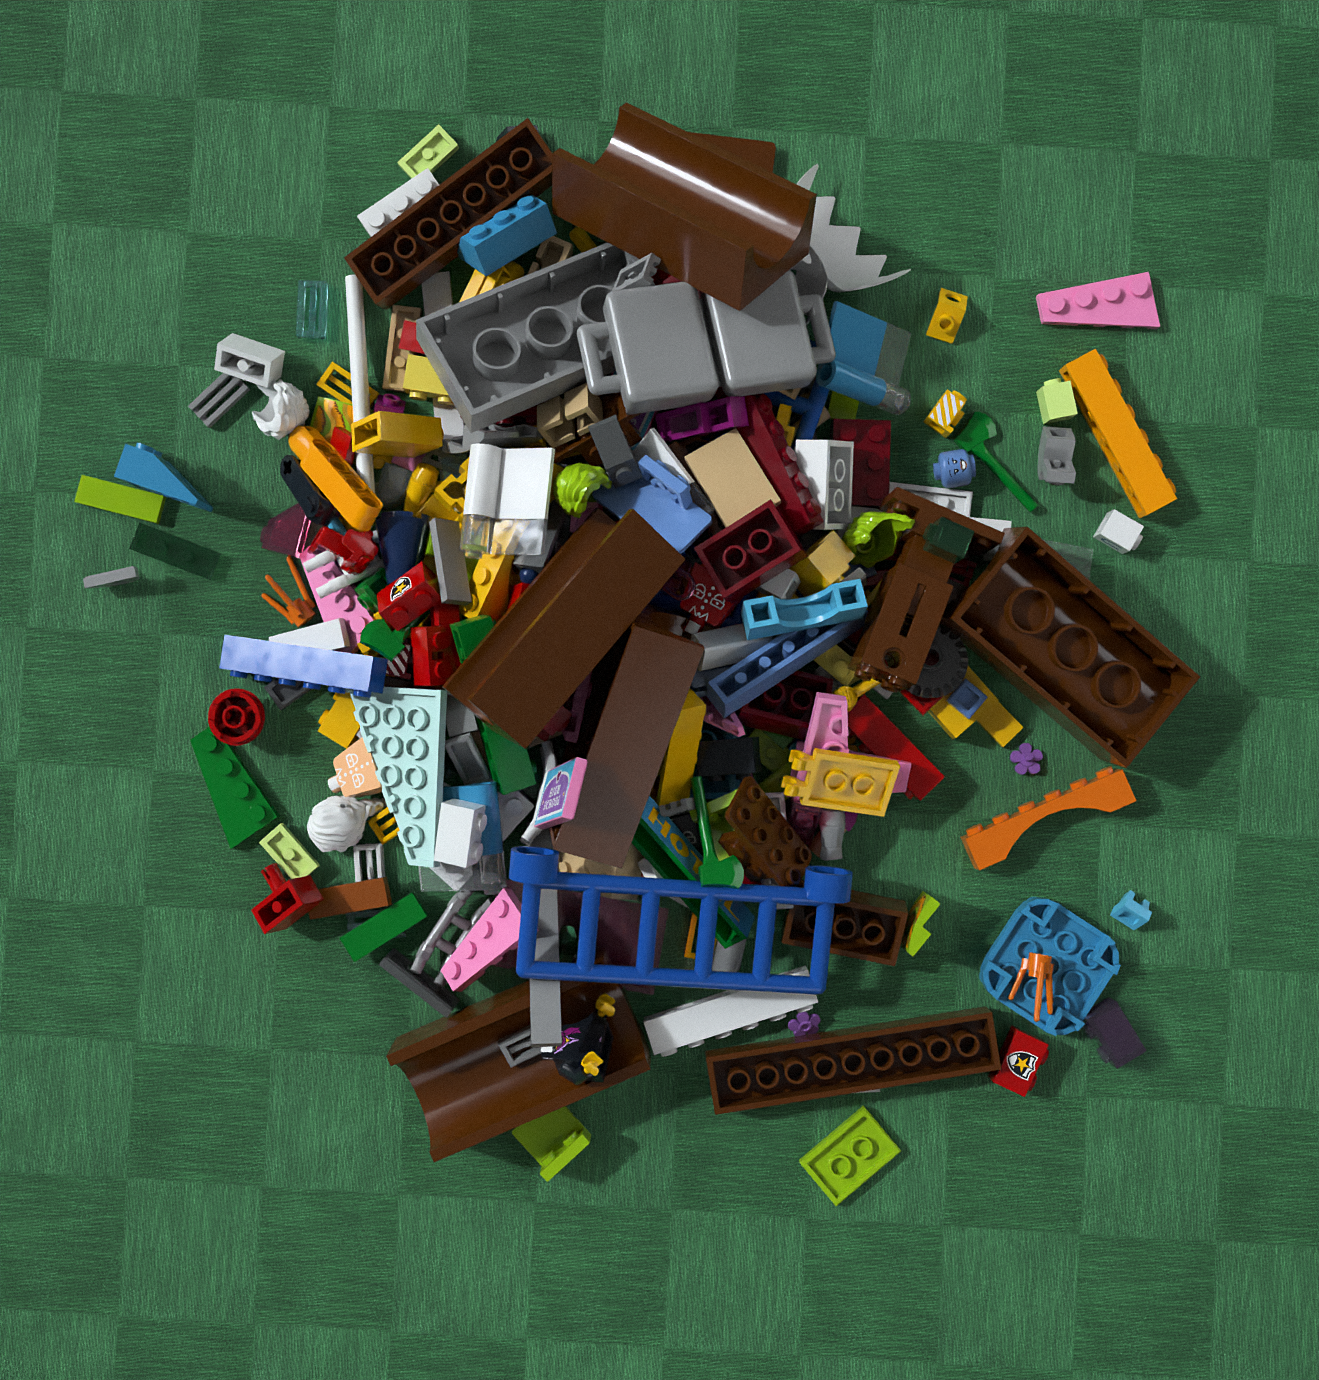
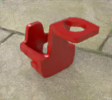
M322 526L307 552L312 554L318 546H321L344 559L340 569L349 574L359 575L374 560L379 550L376 543L372 540L374 534L371 530L358 532L349 529L343 536L328 528V526Z

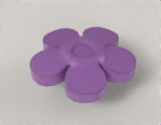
M1029 743L1021 744L1019 751H1013L1010 754L1011 762L1018 763L1015 766V771L1019 775H1024L1027 770L1030 774H1036L1040 771V765L1036 762L1042 760V752L1038 749L1031 752L1032 747Z
M805 1011L797 1014V1020L792 1019L788 1022V1028L793 1031L794 1036L806 1035V1032L808 1034L816 1033L819 1030L818 1024L821 1020L818 1014H811L809 1016Z

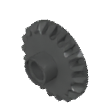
M939 625L928 652L936 655L938 662L932 666L924 663L917 684L905 689L918 697L938 698L951 693L961 684L967 672L968 655L961 638L955 635L951 629Z

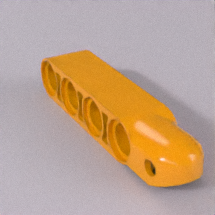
M297 426L289 433L288 443L291 450L300 459L301 468L352 527L360 531H369L375 522V518L383 508L381 500L317 429L312 426Z

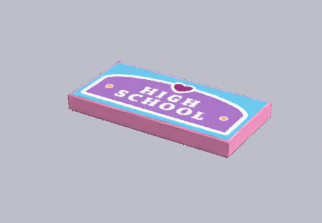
M576 757L548 771L534 827L544 830L574 819L588 763L586 759Z

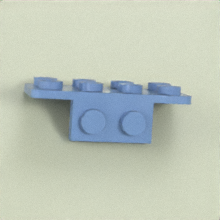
M647 455L640 461L637 460L642 478L616 489L613 483L611 489L600 485L598 490L593 491L594 500L619 520L629 509H634L680 554L712 524L711 516L693 503L689 491V483L679 475L675 477L671 474L663 462L660 460L654 461Z

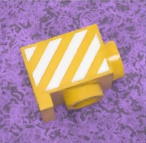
M947 389L923 422L947 438L954 430L949 425L951 424L955 427L965 414L961 409L967 399L961 393L954 390L951 392Z

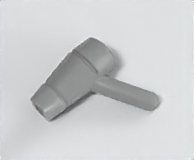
M816 807L820 815L819 828L822 844L820 858L825 861L842 859V841L846 824L845 811Z

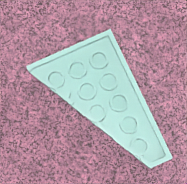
M384 686L383 694L371 692V698L355 696L353 695L354 689L346 688V693H350L356 709L353 713L356 721L360 724V732L367 752L372 753L377 767L375 774L382 785V793L389 812L394 814L400 831L397 834L399 840L404 845V853L408 864L432 868L440 867V862L434 861L441 803L443 802L447 691Z

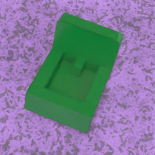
M384 568L377 569L354 589L359 595L357 597L359 603L368 611L378 612L377 593L388 586Z

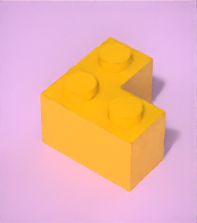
M832 530L805 551L808 555L806 558L788 569L797 573L801 580L797 589L806 597L826 589L831 584L842 582L844 580L843 575L851 568L848 563L855 555L838 534Z

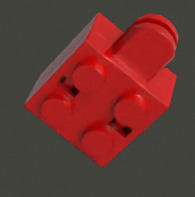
M440 601L430 608L431 626L410 627L414 685H444L461 665L450 624L460 621L459 605L446 604Z

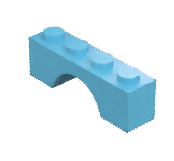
M861 579L831 584L818 593L802 598L778 599L771 595L745 600L742 604L741 617L747 640H753L862 619L868 606Z

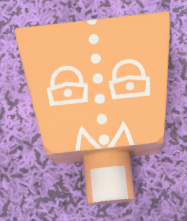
M361 737L334 758L333 764L337 775L328 779V785L332 792L339 793L342 791L345 797L355 798L382 792V785L375 774L377 767L372 753L367 752Z

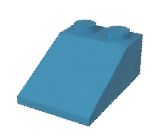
M138 442L135 447L125 444L114 477L139 488L212 512L213 506L170 462L161 458V452Z

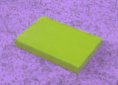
M863 1105L800 1158L799 1163L834 1205L838 1206L898 1155L901 1150Z

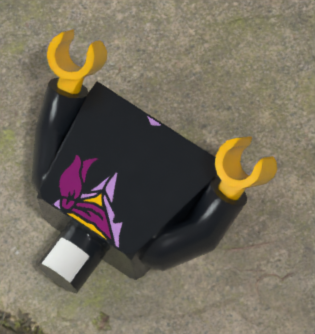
M606 993L600 995L595 1004L596 1009L588 1017L561 1027V1046L541 1047L542 1059L553 1060L559 1075L575 1085H580L584 1081L604 1082L614 1039L606 1018L607 1016H613L615 1013V1008L612 1006L615 1003V999Z

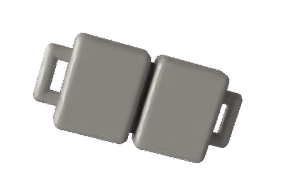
M790 270L741 311L704 292L701 294L702 299H699L697 289L686 282L614 290L607 294L603 305L605 322L584 324L577 329V338L589 391L594 395L621 392L627 415L706 403L713 398L718 387H722L724 394L728 397L803 388L808 386L817 372L816 364L832 362L836 357L822 297L818 294L799 296L795 276ZM804 312L809 313L817 347H811ZM597 340H610L617 375L604 376Z

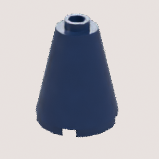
M389 511L381 513V518L379 516L375 518L387 585L421 561H424L430 529L429 522L432 520L431 516L422 513L420 519L413 517V512Z

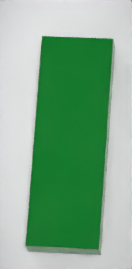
M413 891L339 939L353 961L356 962L429 915Z

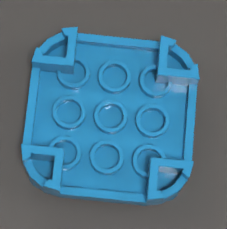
M1030 897L1022 902L1014 911L984 957L980 967L979 979L983 983L984 988L996 1000L1045 1032L1056 1036L1066 1035L1073 1031L1078 1032L1085 1025L1083 1020L1113 974H1118L1121 965L1119 964V952L1116 948V943L1108 935L1055 901L1045 897ZM1029 952L1052 956L1051 963L1054 964L1052 972L1053 1014L1049 1015L1047 1013L1046 979H1044L1040 1020L1038 1022L1034 1021L1037 977L1028 976L1029 970L1026 971L1014 999H1008L1013 983L1021 968L1022 958L1028 959Z

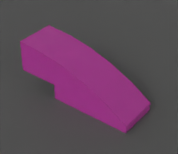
M730 396L655 414L658 433L665 443L749 426L744 396Z

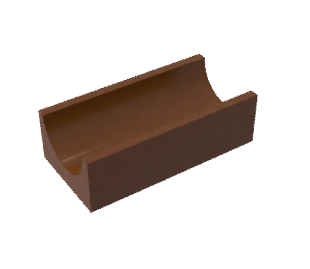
M627 102L619 107L617 125L612 139L594 165L561 148L552 153V214L639 259L653 253L661 259L660 264L655 266L656 268L690 284L692 287L738 311L746 307L809 254L816 193Z
M595 508L442 687L492 731L526 749L684 562L685 558L634 509H629L619 522L616 523L600 508Z
M1029 527L1004 528L1002 532L1005 535L995 556L978 579L960 597L946 606L940 624L947 629H951L969 649L1100 760L1127 768L1198 681L1200 676Z
M647 604L594 667L590 678L592 691L589 699H586L584 716L577 743L567 741L559 765L576 757L586 759L588 763L574 819L549 828L553 850L622 869L705 649L702 644L681 637L688 619L686 615Z
M606 948L595 952L594 964L613 965ZM530 980L451 1013L447 1018L442 1017L398 1036L386 1057L390 1066L397 1065L405 1073L415 1090L427 1122L430 1137L429 1153L433 1161H439L651 1070V1050L622 984L560 980L561 1027L588 1017L596 1009L595 1004L600 995L606 993L615 999V1003L612 1005L615 1008V1013L613 1016H607L606 1018L614 1039L604 1082L584 1081L580 1085H575L559 1075L553 1060H543L541 1054L512 1068L510 1067L498 1045V1040L531 1024ZM529 1035V1036H527V1037H525V1038H523V1039H521V1040H519V1041H517V1042H515V1043H513V1044H516V1043H518V1042H520V1041H522V1040H524V1039L530 1037L531 1035ZM525 1047L521 1050L512 1053L511 1055L512 1057H514L532 1047Z

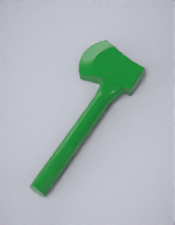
M974 412L966 427L953 441L960 449L971 452L980 458L1029 512L1033 511L1038 504L989 452L984 444V441L997 436L993 420L984 413Z
M430 609L399 631H391L384 619L371 621L362 630L360 643L375 650L392 662L404 651L405 646L403 643L411 633L410 627H417L430 614Z
M693 777L690 780L703 847V865L698 868L701 887L720 886L739 889L744 879L742 864L734 855L719 861L714 848L702 777Z

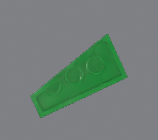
M210 727L190 739L230 849H234L280 817L231 745L217 739Z

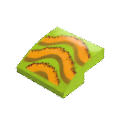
M318 396L310 426L317 429L329 443L334 426L343 427L351 432V424L354 423L353 405ZM354 456V460H353V463H352L353 465H356V457H355V456Z
M924 891L921 892L909 911L900 945L911 956H914L930 937L931 933L923 928V925L940 905L938 901Z

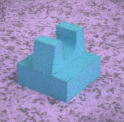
M1130 890L1113 907L1110 916L1132 930H1136L1149 921L1152 912L1149 910L1150 902L1144 899L1137 903L1133 900L1135 893Z

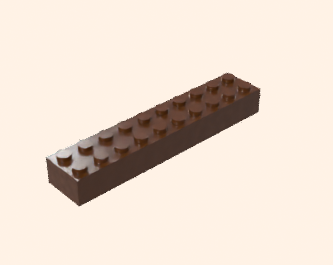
M986 1006L705 1051L715 1115L1001 1070L992 1011Z

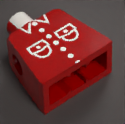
M696 562L680 604V609L690 615L683 628V631L690 635L702 632L706 624L715 629L720 628L744 598L742 597L734 603L723 599L707 569Z

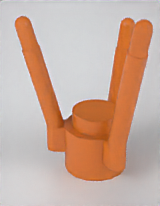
M288 556L286 560L305 601H302L300 598L292 601L270 575H266L265 579L288 606L285 609L266 593H263L261 596L285 616L291 625L295 623L299 628L316 615L313 610L316 604L310 598L292 557Z
M1029 952L1028 959L1022 958L1021 968L1013 983L1008 999H1014L1026 971L1029 970L1028 976L1037 977L1034 1021L1038 1022L1040 1020L1044 979H1046L1047 1013L1049 1015L1053 1014L1052 972L1054 964L1051 963L1052 956Z

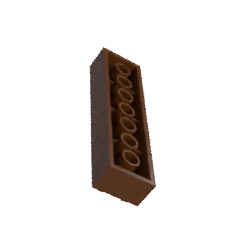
M528 118L345 256L344 259L374 303L384 310L389 309L457 258L460 238L469 233L471 228L486 223L496 213L516 205L521 198L531 195L538 197L552 186V151Z

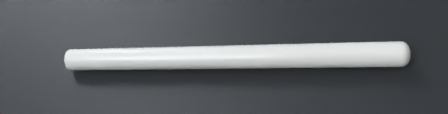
M348 275L345 277L353 422H356L370 415L363 285L356 275ZM355 453L356 473L375 493L373 454Z

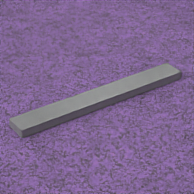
M549 828L542 830L530 846L553 849ZM541 889L535 961L559 962L557 890ZM530 979L531 1047H555L562 1045L560 980Z

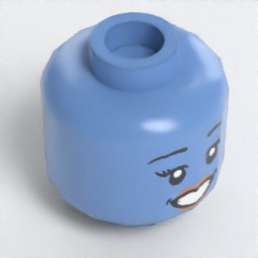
M964 449L941 452L938 456V463H933L935 480H941V484L945 488L969 485L972 477H976L973 454L968 455V452Z

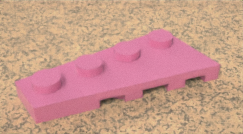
M1149 272L1040 293L1036 296L1041 324L1078 326L1080 324L1093 325V327L1121 326V328L1146 327L1147 329H1158L1160 327Z
M318 546L312 554H309L307 552L308 547L299 555L302 565L316 555L327 551V549ZM337 560L309 573L303 565L323 622L338 618L345 619L350 646L334 651L355 654L359 650L357 643L360 642L362 630L368 623L376 620L373 615L375 613L366 610L357 599L359 595L354 590L357 587L355 583L322 599L319 597L316 588L344 575Z
M816 693L803 749L804 753L812 756L814 748L849 753L846 696ZM798 771L797 779L805 781L807 771ZM798 796L793 797V798H794V801H800V800H799L800 797H798Z
M503 888L442 967L441 972L453 991L462 992L485 973L486 968L491 964L496 965L503 959L502 956L510 949L515 950L518 947L521 902L512 889Z

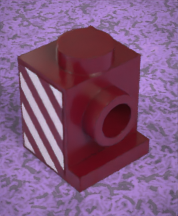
M406 638L403 643L405 646L404 651L392 662L388 660L386 675L414 680V674L409 673L410 668H413L411 638Z

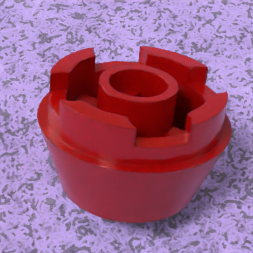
M235 688L220 693L213 700L208 711V724L212 733L217 739L228 745L239 746L253 741L260 734L265 723V711L261 701L253 693L244 689Z

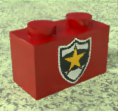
M423 561L377 593L379 614L397 631L441 601L438 576Z
M1011 1025L999 1051L1001 1070L990 1071L988 1077L994 1083L1025 1097L1027 1091H1031L1035 1086L1037 1080L1035 1074L1039 1065H1043L1048 1058L1049 1050L1047 1048L1049 1044L1043 1039Z

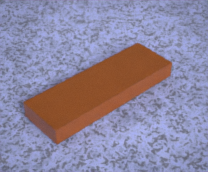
M387 876L319 888L318 890L324 900L309 911V917L311 920L392 905Z

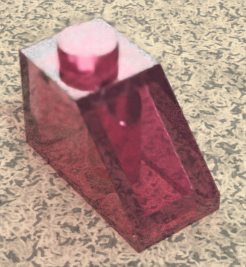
M299 503L268 521V525L264 526L261 531L260 542L263 543L261 548L300 559L299 555L303 552L311 521L305 516Z

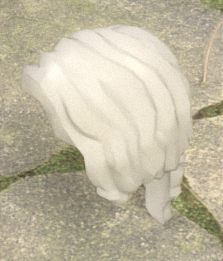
M281 379L275 381L268 388L257 385L266 396H269V402L261 412L252 411L254 421H256L259 429L265 435L273 436L280 440L291 433L297 426H304L310 410L307 400L303 396V391H300L291 383L283 382Z
M328 797L312 809V815H310L307 824L309 837L322 852L333 850L345 852L348 847L356 845L362 839L367 818L387 807L385 798H373L371 800L365 798L358 801L355 797Z

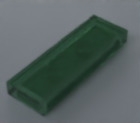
M139 523L129 548L209 580L212 578L221 555L142 523Z

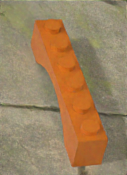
M1112 766L1103 768L1095 772L1097 777L1088 781L1086 778L1078 779L1070 783L1071 788L1066 791L1060 792V789L1051 791L1044 795L1045 800L1036 804L1034 801L1026 802L1018 806L1019 811L1014 814L1008 815V812L993 817V823L983 827L982 824H977L966 829L967 834L960 838L973 867L980 871L1006 859L1009 851L1021 834L1032 824L1049 814L1073 808H1091L1111 813L1135 802L1136 798L1123 769H1112Z

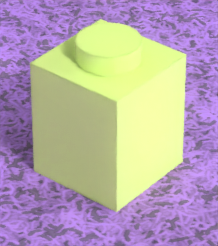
M1060 378L1048 380L1036 392L1043 425L1069 420L1078 414L1071 380L1061 382Z

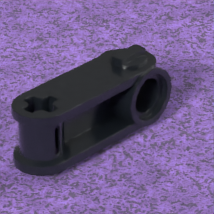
M293 455L284 456L280 464V474L303 509L305 516L313 523L321 526H328L332 520L338 519L341 516L340 512L301 468L300 459Z

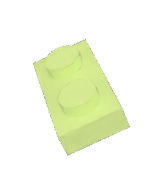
M438 124L397 163L412 179L427 168L431 173L436 171L459 149V146Z
M280 823L259 842L291 879L309 876L320 866L283 823Z

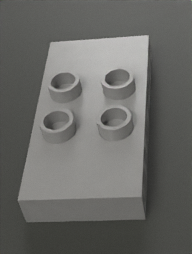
M605 243L416 320V339L470 433L587 383L577 338V329L584 324L605 322L603 305L607 294L613 290L620 270L638 261L639 258L610 243ZM597 340L603 374L606 376L616 371L610 340Z

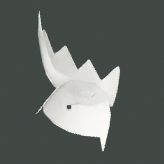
M818 164L808 170L797 182V185L810 190L819 167ZM827 196L816 197L809 254L791 268L792 270H797L794 276L799 296L818 294L823 299L827 288L834 292L864 289L891 281L911 271V269H907L888 276L879 277L887 256L856 255L860 227L829 225L836 198ZM804 312V314L808 316L806 320L807 326V324L810 321V317L808 312Z

